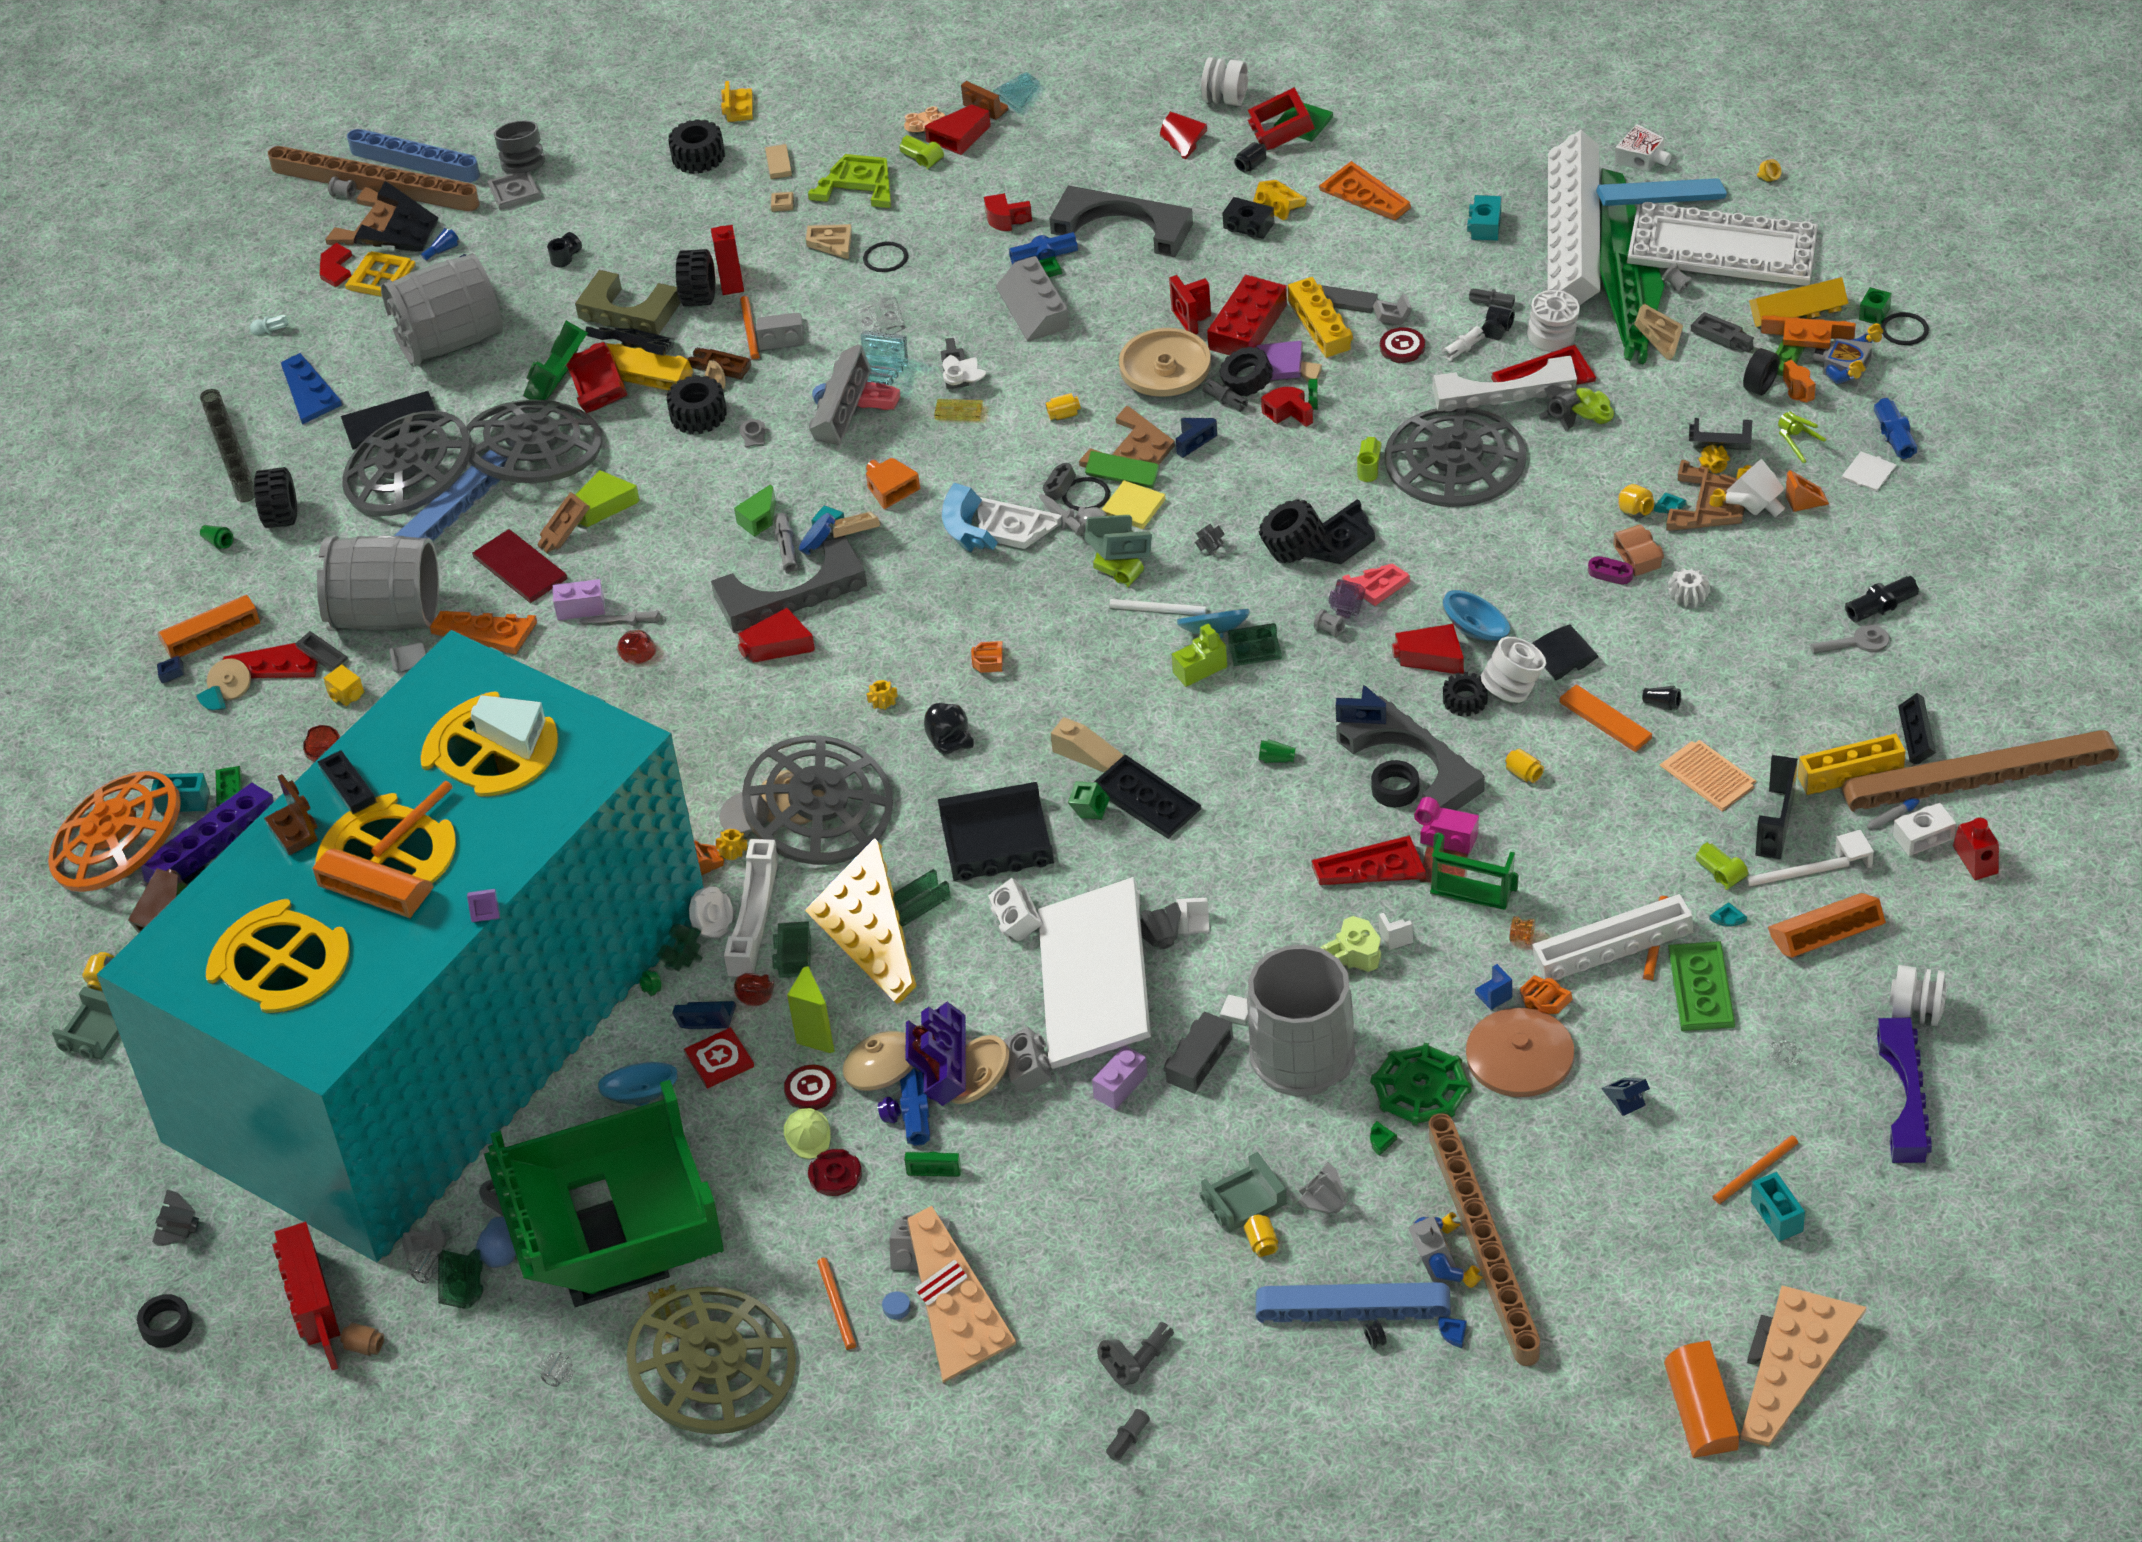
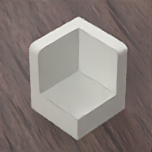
M1861 830L1836 837L1835 853L1838 858L1846 856L1849 861L1862 859L1867 868L1872 867L1874 851Z
M1176 899L1181 910L1178 934L1208 933V899Z
M1384 913L1379 914V933L1388 950L1413 943V925L1411 921L1405 922L1402 919L1389 923Z

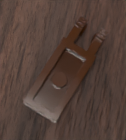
M700 347L695 348L692 352L693 357L688 358L691 367L694 369L706 371L709 360L715 361L721 366L725 376L740 380L743 379L752 366L750 358Z

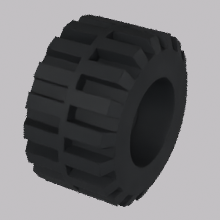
M700 119L689 120L686 123H680L678 127H674L669 134L668 142L673 165L675 164L677 169L681 168L682 172L687 170L691 174H694V171H698V174L703 173V170L708 172L712 170V166L718 167V162L722 163L723 157H725L722 132L720 127L716 126L714 122Z
M708 249L680 250L676 259V287L679 300L683 306L711 305L714 300L715 269L713 258Z
M709 376L685 377L684 380H678L677 384H673L670 387L671 390H668L666 399L670 420L676 429L680 428V432L685 433L688 430L689 434H694V431H698V434H703V430L710 432L713 430V426L718 428L720 422H724L725 416H727L722 385L717 383L716 379H710Z
M281 467L256 471L254 477V496L258 516L265 528L294 525L297 518V499L293 479L288 469Z
M1299 499L1286 501L1284 504L1276 506L1274 510H1271L1264 517L1263 523L1259 527V535L1274 559L1281 563L1299 561L1303 557L1310 555L1313 550L1319 547L1318 544L1323 541V536L1325 535V526L1311 504Z

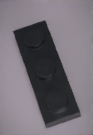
M1916 693L1898 705L1909 761L1913 764H1920L1935 754L1936 750L1924 697Z
M342 750L317 761L321 772L352 815L377 803L374 794Z

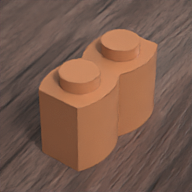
M1641 524L1614 533L1613 545L1621 558L1633 567L1634 576L1661 568L1662 559H1664L1663 550L1653 542L1651 532L1646 530Z

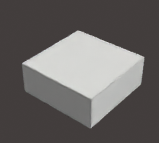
M1228 995L1220 1012V1018L1246 1025L1248 1020L1247 999Z

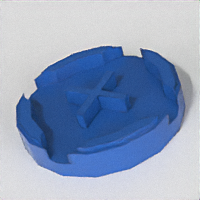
M829 513L821 516L804 536L800 543L799 551L805 555H810V549H817L831 532L829 525L830 523L832 525L835 524V518Z

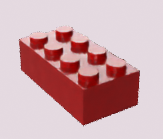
M1245 274L1207 330L1209 350L1231 355V353L1241 348H1255L1257 345H1261L1287 306V285Z

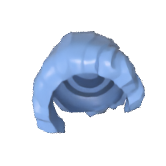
M503 1216L491 1219L486 1228L481 1232L476 1243V1255L488 1267L499 1268L507 1266L513 1262L516 1255Z

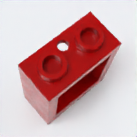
M1295 87L1248 109L1251 117L1248 119V123L1252 131L1257 130V133H1255L1256 139L1259 144H1264L1267 150L1274 149L1315 129L1310 115ZM1294 107L1298 116L1264 131L1261 125L1262 122Z

